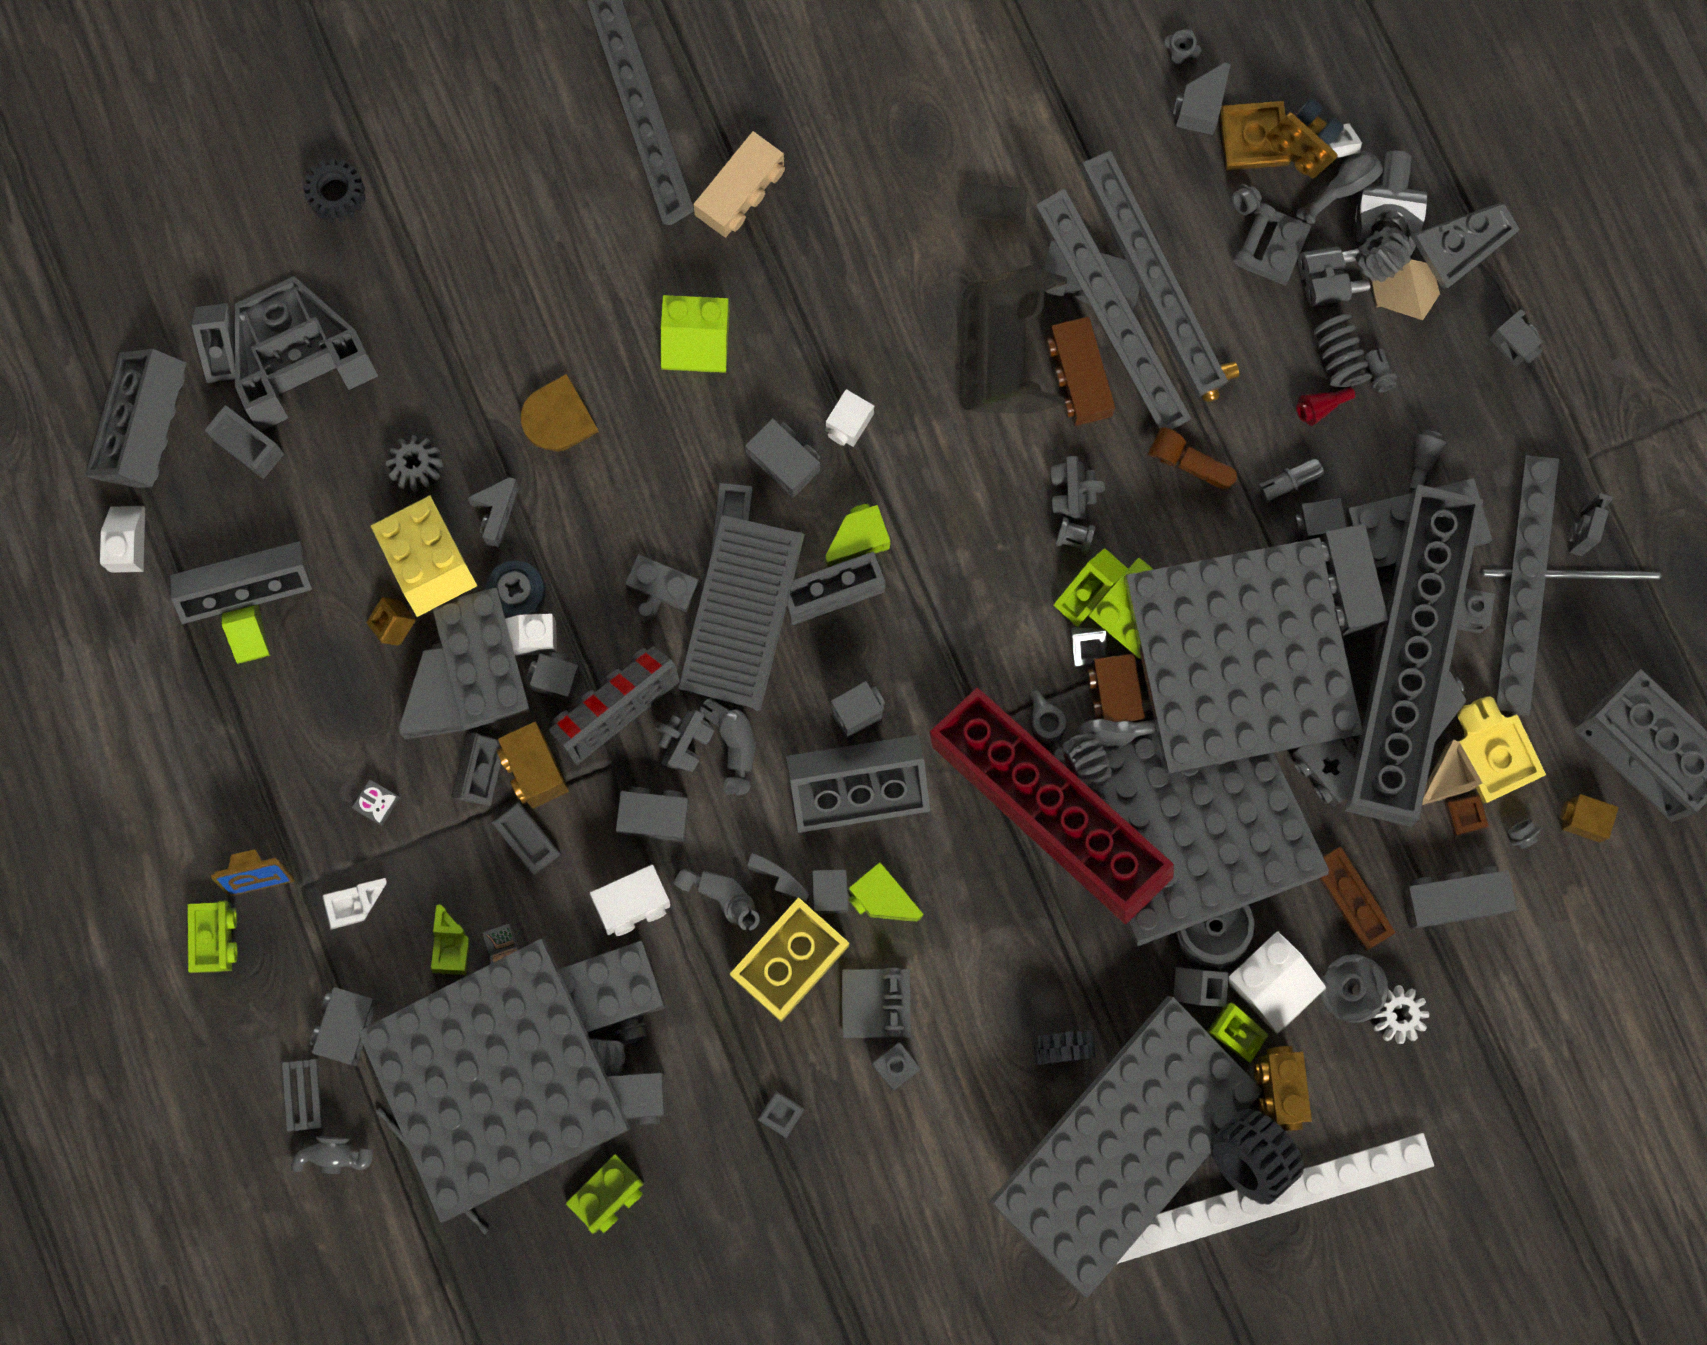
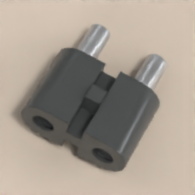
M1335 246L1301 252L1299 254V271L1302 280L1305 279L1306 281L1304 289L1311 307L1348 301L1351 299L1352 293L1370 290L1368 279L1350 282L1348 273H1344L1345 263L1356 261L1355 257L1359 253L1358 249L1342 252L1340 247Z

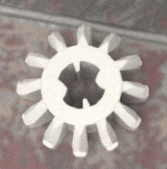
M1401 985L1395 986L1393 993L1388 989V996L1384 1007L1373 1017V1019H1380V1023L1375 1024L1373 1027L1375 1031L1386 1029L1383 1034L1385 1041L1391 1040L1395 1034L1397 1044H1403L1406 1036L1411 1041L1418 1038L1415 1029L1418 1031L1426 1030L1427 1026L1419 1021V1019L1428 1018L1429 1012H1420L1419 1007L1426 1003L1424 998L1413 1001L1416 990L1409 989L1404 995V989ZM1403 1008L1402 1015L1406 1018L1397 1022V1015L1393 1010Z

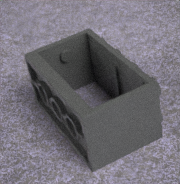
M1642 669L1618 682L1573 728L1580 737L1670 822L1697 813L1707 802V730ZM1641 682L1645 683V688L1641 686Z

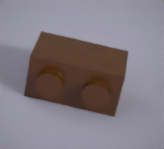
M1134 654L1094 659L1091 665L1092 669L1087 670L1089 688L1095 689L1097 698L1096 702H1092L1094 720L1130 721L1134 723L1144 721Z

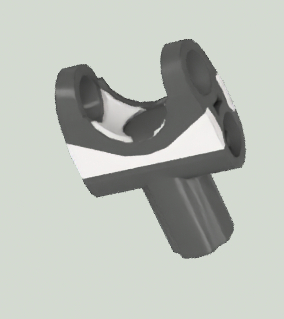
M1395 150L1385 152L1382 158L1383 172L1380 175V184H1370L1359 191L1355 216L1357 242H1366V238L1370 237L1371 228L1375 223L1390 221L1400 228L1411 243L1413 250L1415 249L1416 245L1410 235L1422 230L1426 214L1427 192L1408 189L1412 156L1407 152Z

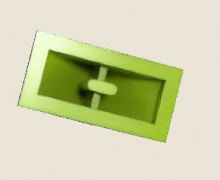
M258 604L222 614V627L237 664L270 656Z
M1232 1003L1222 1007L1207 1030V1033L1214 1040L1251 1063L1268 1037V1034Z

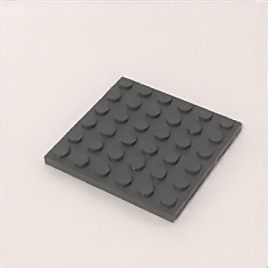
M1320 538L1124 576L1166 774L1362 734L1361 721Z
M1157 732L1137 736L1131 742L1121 747L1103 749L1106 751L1107 759L1110 761L1109 766L1112 770L1111 781L1104 784L1103 787L1092 791L1174 864L1173 879L1128 922L1137 946L1328 875V866L1274 753L1166 774Z
M539 939L358 1031L440 1223L446 1222L631 1129L545 939Z

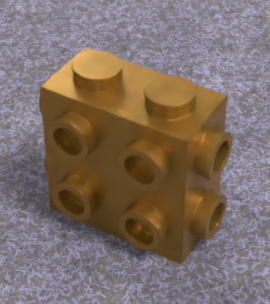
M1293 1046L1266 1049L1267 1055L1258 1057L1259 1064H1254L1256 1084H1261L1263 1090V1098L1258 1099V1110L1276 1122L1284 1131L1302 1130V1122H1312L1304 1053L1293 1052Z

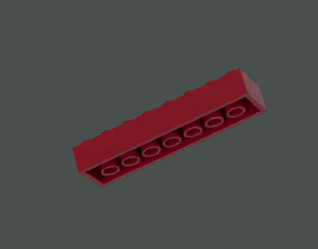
M978 687L930 731L933 749L1125 925L1173 879L1174 864Z

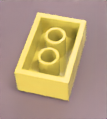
M431 496L371 525L385 557L417 617L477 586Z
M798 897L734 968L730 976L782 1022L849 947V942Z

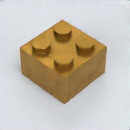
M536 722L498 738L502 748L496 750L507 772L514 773L515 779L510 780L522 804L528 802L534 809L569 792L545 737Z

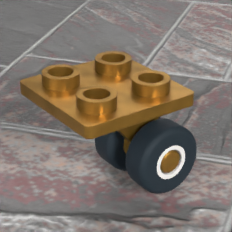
M1313 98L1308 100L1296 115L1289 112L1265 136L1275 151L1286 155L1300 173L1308 175L1312 179L1337 158L1338 154L1329 147V144L1333 143L1344 129V125L1336 118H1331L1327 123L1318 116L1323 107Z

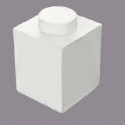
M846 389L826 420V431L829 432V438L840 445L847 443L854 447L874 415V405Z

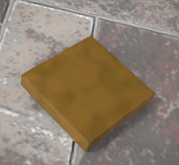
M1284 101L1221 106L1219 116L1226 170L1290 165L1291 160L1286 155L1275 151L1270 141L1265 137L1285 117Z

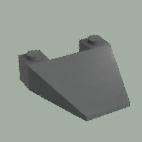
M295 276L235 303V387L247 414L257 430L263 431L289 418L279 394L337 368L348 390L378 377L356 330Z

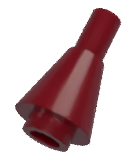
M1349 386L1334 393L1301 395L1296 405L1297 415L1302 422L1314 426L1337 408L1339 404L1354 399L1355 391Z

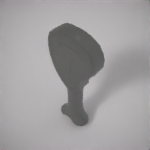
M1360 151V153L1352 154L1346 158L1340 166L1338 175L1330 182L1328 189L1309 205L1297 209L1295 216L1297 220L1314 224L1317 215L1335 199L1355 194L1373 183L1383 172V167L1378 158L1366 151Z
M1097 719L1085 722L1078 728V735L1086 733L1095 735L1097 740L1101 742L1103 749L1121 747L1131 742L1137 736L1157 732L1154 719L1136 723Z

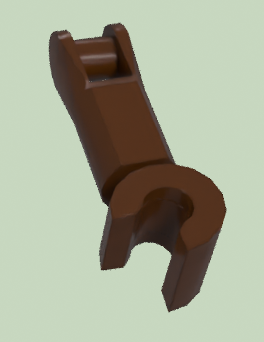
M1166 427L1159 429L1147 455L1160 458L1159 463L1169 466H1176L1177 462H1179L1178 468L1205 480L1221 490H1227L1235 483L1237 473L1232 467L1215 461L1213 458L1191 447H1188L1186 451L1183 450L1186 441L1180 434Z

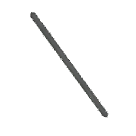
M1483 569L1480 574L1483 577L1511 578L1512 569ZM1546 571V578L1659 580L1663 576L1659 571Z

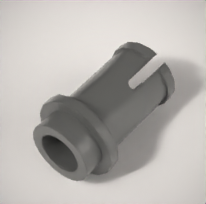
M1380 348L1377 351L1373 350L1367 353L1364 359L1368 363L1374 379L1372 382L1373 388H1377L1378 392L1381 393L1396 387L1398 377L1395 373H1392L1384 349Z

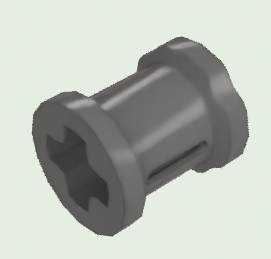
M1063 517L1055 545L1061 546L1065 544L1081 549L1082 553L1087 554L1092 542L1095 526L1084 527L1071 523L1068 518Z

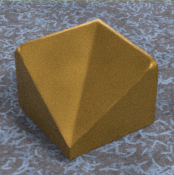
M382 597L366 623L381 643L398 646L403 642L416 620L400 600Z

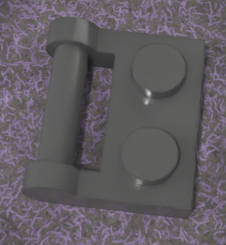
M1260 203L1261 207L1254 212L1255 220L1242 250L1238 251L1235 256L1234 263L1245 270L1286 286L1312 225L1275 211L1273 207L1267 204ZM1268 222L1275 225L1276 228L1262 261L1255 259L1253 255Z

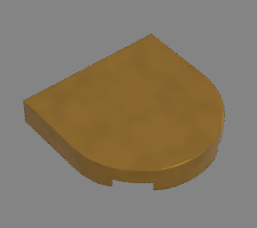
M567 374L532 393L525 401L521 411V425L526 437L533 445L545 450L556 452L567 450L599 432Z

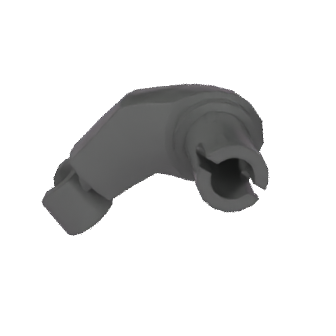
M709 698L703 704L711 708L713 712L701 706L700 713L704 715L703 718L719 727L720 734L728 746L727 769L735 770V776L725 780L724 792L727 795L735 793L737 796L744 795L751 787L749 779L745 777V772H752L756 741L751 724L740 710L730 711L713 698Z
M689 869L680 871L676 876L673 884L678 888L689 892L695 883L699 886L698 893L717 900L724 916L730 923L739 925L743 930H746V927L748 930H753L758 926L760 920L758 913L755 911L753 900L733 878L703 871L701 877Z

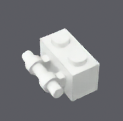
M653 864L590 892L591 899L608 935L614 932L616 936L626 934L635 928L634 923L645 918L648 922L663 917L666 914L665 909L670 907V901Z

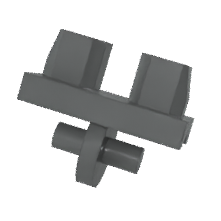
M1077 456L1067 457V463L1051 467L1052 483L1055 486L1068 485V495L1053 496V513L1057 516L1072 517L1077 522L1087 521L1086 496L1087 504H1096V493L1105 491V482L1096 481L1094 470L1085 471L1084 463L1078 461Z
M687 710L680 725L681 719L672 715L668 725L660 722L657 723L655 729L662 733L657 745L664 749L667 748L660 764L667 768H679L689 772L694 771L700 756L687 749L692 738L707 745L715 732V729L703 720V714L696 710L694 712Z

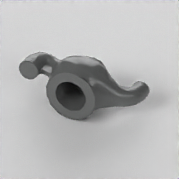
M1032 690L1029 693V699L1033 702V713L1031 716L1033 733L1038 740L1050 746L1055 758L1063 762L1065 759L1062 755L1063 748H1061L1060 742L1065 733V715L1060 709L1048 703L1038 690Z
M316 1137L319 1141L318 1143L299 1151L295 1155L290 1171L302 1172L303 1165L306 1162H312L320 1166V1173L340 1174L341 1167L346 1166L357 1170H364L372 1162L373 1149L360 1148L359 1152H353L347 1144L350 1138Z

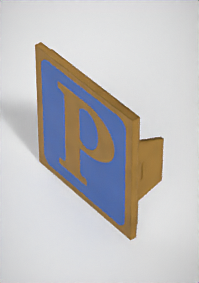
M255 849L232 854L228 869L216 871L215 874L211 875L214 882L228 897L295 882L293 876L279 859L273 858L262 861Z

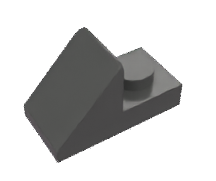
M509 477L468 498L471 506L491 512L490 515L485 514L483 517L480 533L483 534L482 537L487 545L496 548L500 546L519 490V485L514 478Z

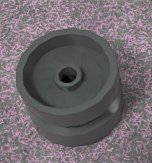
M1246 905L1177 931L1176 939L1180 951L1189 962L1202 969L1217 971L1231 967L1243 957L1253 937L1254 918L1251 908ZM1211 925L1214 929L1220 928L1221 931L1214 932L1209 926Z

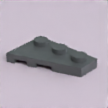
M1498 203L1410 236L1441 288H1449L1520 229L1506 205Z

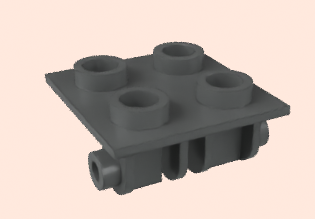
M910 969L842 970L843 1038H911Z

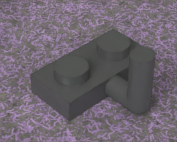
M638 554L625 585L632 590L649 596L647 603H643L639 607L642 620L649 623L653 621L661 602L687 612L700 582L694 577Z

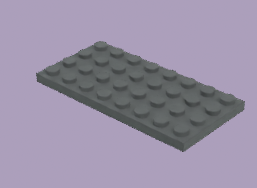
M1167 996L989 1200V1203L1081 1296L1088 1298L1212 1152L1210 1149L1212 1137L1242 1110L1248 1109L1263 1090L1174 997Z

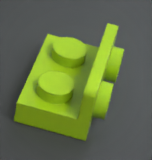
M615 1154L566 1205L588 1226V1230L592 1234L596 1233L599 1229L605 1233L619 1219L615 1213L624 1204L629 1209L643 1195L639 1189L645 1183Z

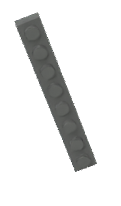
M587 0L662 222L666 225H672L692 213L694 208L622 0Z
M1111 150L1083 162L1079 168L1196 398L1228 383V380Z
M1065 188L1036 204L1039 213L1158 428L1166 427L1173 430L1192 419Z
M1528 455L1525 457L1496 701L1500 712L1505 714L1530 715L1559 459Z

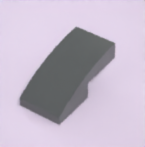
M751 854L747 865L749 870L777 879L776 894L793 900H797L799 897L807 904L809 894L794 877L773 862L756 854Z

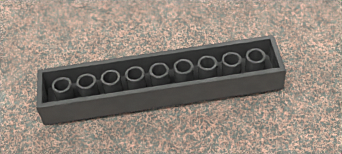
M1417 484L1410 496L1386 610L1388 621L1383 625L1362 734L1360 735L1345 808L1347 812L1410 827L1420 818L1483 499Z

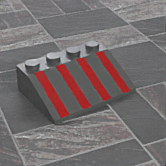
M654 646L648 651L642 648L630 658L631 664L623 671H620V669L614 670L604 679L605 685L596 692L593 689L588 691L577 701L578 707L570 713L566 710L552 720L551 724L553 727L549 729V732L576 766L680 683L676 666L669 657Z

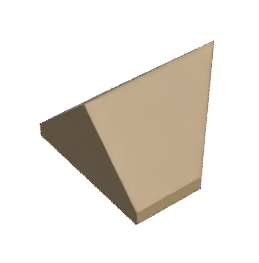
M1411 260L1402 267L1403 271H1398L1394 278L1388 277L1383 282L1378 280L1372 281L1369 278L1376 307H1383L1420 320L1425 318L1440 295L1437 280L1426 262Z
M1452 740L1446 744L1426 783L1422 805L1466 793L1483 783L1460 742Z

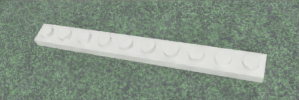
M1424 1133L1305 1168L1301 1177L1277 1200L1269 1205L1265 1203L1262 1205L1254 1200L1252 1201L1236 1189L1161 1212L1118 1263L1434 1167Z

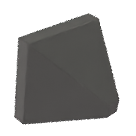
M1070 628L1075 666L1092 664L1094 659L1107 658L1105 629Z

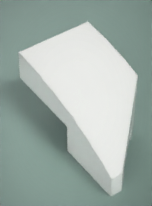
M386 878L358 884L354 888L323 895L322 898L330 930L364 921L387 883Z

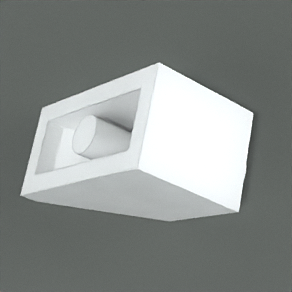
M144 506L110 507L101 530L100 564L109 572H144Z
M553 614L517 615L505 619L515 656L557 653L556 620Z

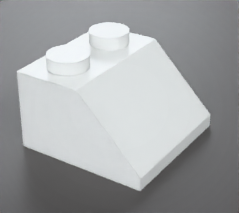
M1278 931L1229 976V987L1276 1034L1280 1033L1326 989L1324 983L1303 955Z

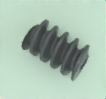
M1348 314L1331 318L1314 330V336L1321 339L1318 342V348L1325 351L1322 354V360L1329 363L1325 370L1328 374L1333 375L1329 382L1334 387L1358 385L1372 377L1371 374H1361L1360 372L1368 366V363L1357 362V358L1364 354V350H1353V346L1360 342V338H1349V334L1356 330V326H1345V322L1352 318V315Z

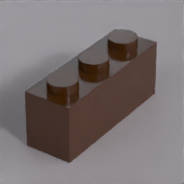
M1090 317L1052 325L1049 337L1045 341L1049 356H1055L1058 366L1054 368L1056 383L1058 387L1063 386L1066 398L1063 399V407L1066 417H1072L1074 426L1112 417L1115 405Z

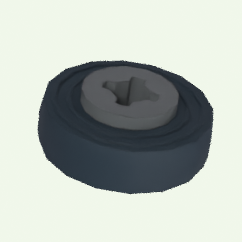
M516 560L504 562L496 567L488 577L485 590L497 587L505 619L517 615L535 614L543 604L546 593L544 580L538 570L526 562Z

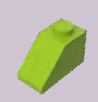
M869 504L859 505L850 510L851 514L845 516L825 556L827 568L871 552L876 554L890 549V539L878 505L872 507Z
M1104 548L1086 564L1053 606L1075 626H1080L1128 568Z
M878 863L849 887V893L852 896L848 901L860 915L866 912L869 917L916 922L924 915L881 863Z

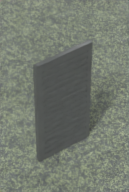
M721 516L678 689L751 707L756 711L761 710L805 535L803 532H794L729 516Z

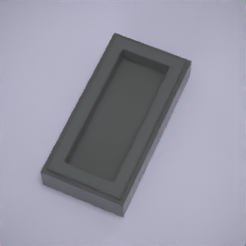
M519 802L492 822L534 875L561 855Z

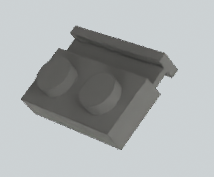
M1599 493L1581 509L1580 513L1584 515L1578 523H1573L1568 535V541L1572 542L1569 553L1583 556L1601 541L1609 512L1604 508L1612 502V496Z

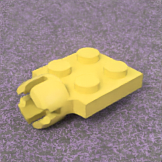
M1491 696L1473 701L1472 704L1461 707L1457 717L1464 729V737L1458 742L1462 745L1483 782L1475 787L1478 794H1480L1483 804L1546 775L1518 715L1508 718L1504 717Z

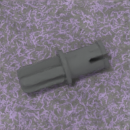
M1312 459L1291 470L1285 468L1282 474L1259 483L1258 489L1264 501L1268 503L1290 491L1295 493L1298 491V487L1323 476V467L1319 460Z

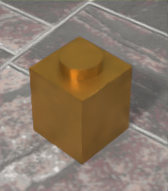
M1579 794L1571 798L1570 801L1567 800L1562 808L1560 816L1564 820L1562 830L1599 843L1610 839L1619 807Z

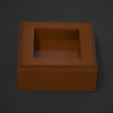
M1480 794L1445 804L1454 836L1489 827Z

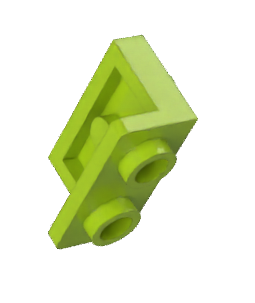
M223 900L218 901V903L188 904L189 973L232 971V963L237 962L238 956L237 944L232 942V929L237 927V913L235 908H231L230 902Z

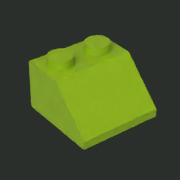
M663 295L661 370L726 373L730 314L728 298Z
M1140 558L1131 565L1089 615L1090 618L1139 659L1141 655L1124 576L1154 570Z

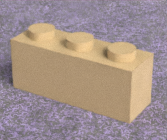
M753 131L693 204L695 216L725 238L731 230L736 232L746 218L744 214L751 206L755 208L762 201L765 195L764 189L770 182L776 183L785 170L784 153Z

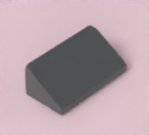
M468 733L466 735L452 798L491 806L501 765L496 750L502 748L498 739L478 733Z

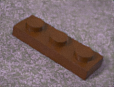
M1340 846L1323 858L1328 866L1329 873L1319 878L1363 949L1367 951L1395 934L1396 932L1342 847Z

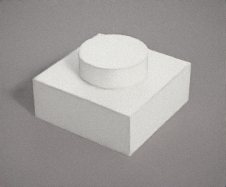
M1343 124V131L1333 143L1329 144V147L1338 154L1337 157L1360 153L1361 140L1350 124Z

